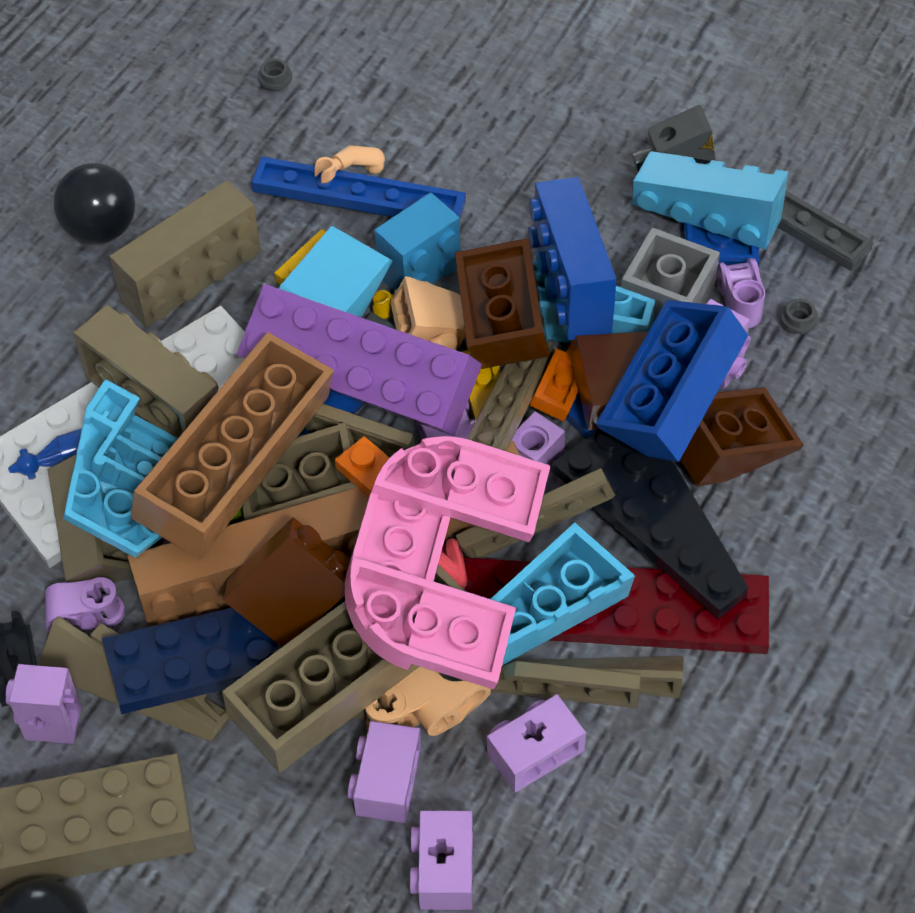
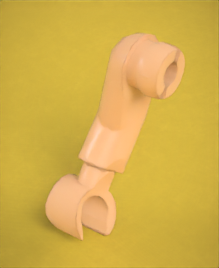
M349 145L333 155L332 158H319L315 163V176L323 172L321 174V183H327L335 177L336 171H343L351 165L365 166V169L369 170V173L372 174L380 173L384 168L385 156L379 148Z

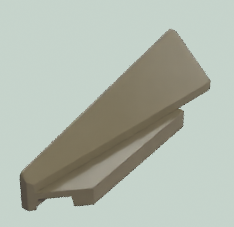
M58 616L52 623L38 666L68 668L76 688L118 704L102 645V638L117 635L118 633L100 623L90 635L91 637H89ZM207 694L135 711L207 741H214L230 721L225 709L205 698Z
M682 656L511 660L502 665L498 683L494 689H491V692L548 699L558 694L561 700L637 708L639 694L680 698L684 658Z

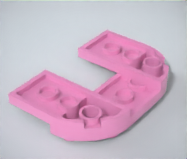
M449 436L422 439L419 445L406 450L401 448L387 460L376 478L365 508L348 566L344 590L347 611L354 628L362 640L377 655L405 670H408L410 665L414 664L487 688L494 689L496 687L516 607L433 581L450 517L530 542L535 532L550 465L472 440Z

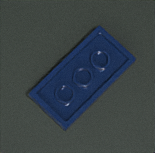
M233 608L102 638L103 650L121 714L225 690L279 650L278 644Z

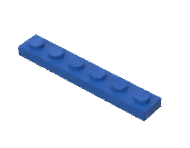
M261 157L251 182L253 192L391 217L396 216L430 192L459 216L460 219L466 203L465 192L341 170L336 171L335 177L331 181L321 183V174L323 172L315 176V166L268 157Z

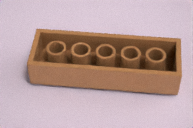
M267 332L134 490L131 519L196 558L201 559L327 400L334 370Z

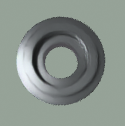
M277 58L269 59L261 65L258 72V80L261 86L266 89L280 90L290 84L292 71L285 61Z
M800 298L794 299L783 308L781 323L792 333L805 334L811 332L816 327L818 313L810 301Z

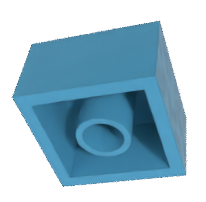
M431 192L374 230L376 251L393 260L383 281L394 291L399 288L405 276L420 281H428L433 284L444 275H449L457 269L455 252L461 251L460 217Z

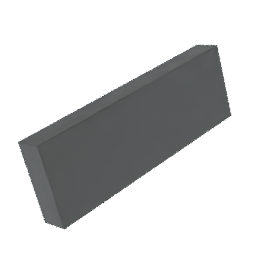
M785 192L782 218L777 228L850 271L872 250V240L790 192Z

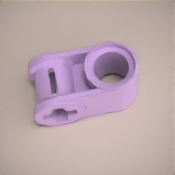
M748 258L746 263L725 265L724 262L719 263L717 285L726 306L749 318V328L757 326L762 320L765 289L760 278L756 259Z
M97 577L78 582L56 583L47 587L45 590L46 630L50 632L52 623L58 616L80 631L96 629L100 623L108 628L116 626L124 618L126 609L124 602L117 596L118 592L115 584L108 578ZM100 587L103 588L105 594L102 595ZM101 611L105 612L107 618L103 617Z

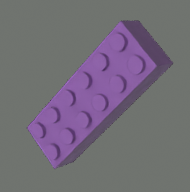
M263 284L236 354L245 359L265 334L269 332L332 368L334 375L330 392L454 437L482 366L480 362L468 354L267 284Z

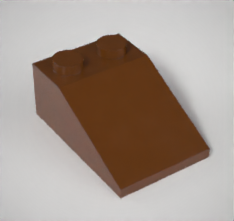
M529 238L455 252L467 348L470 356L482 364L481 369L550 356Z
M765 387L718 392L680 460L695 484L703 486L732 480L800 450L804 444Z

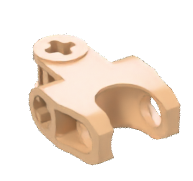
M419 667L380 696L379 702L375 700L365 708L367 714L366 727L369 729L370 721L387 724L394 723V725L416 727L421 724L428 735L436 736L461 723L469 713L488 698L491 694V688L465 680L449 681L444 679L439 672Z

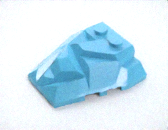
M105 379L85 410L63 519L136 558L162 537L131 519L134 490L178 438L136 416L135 412L140 398Z

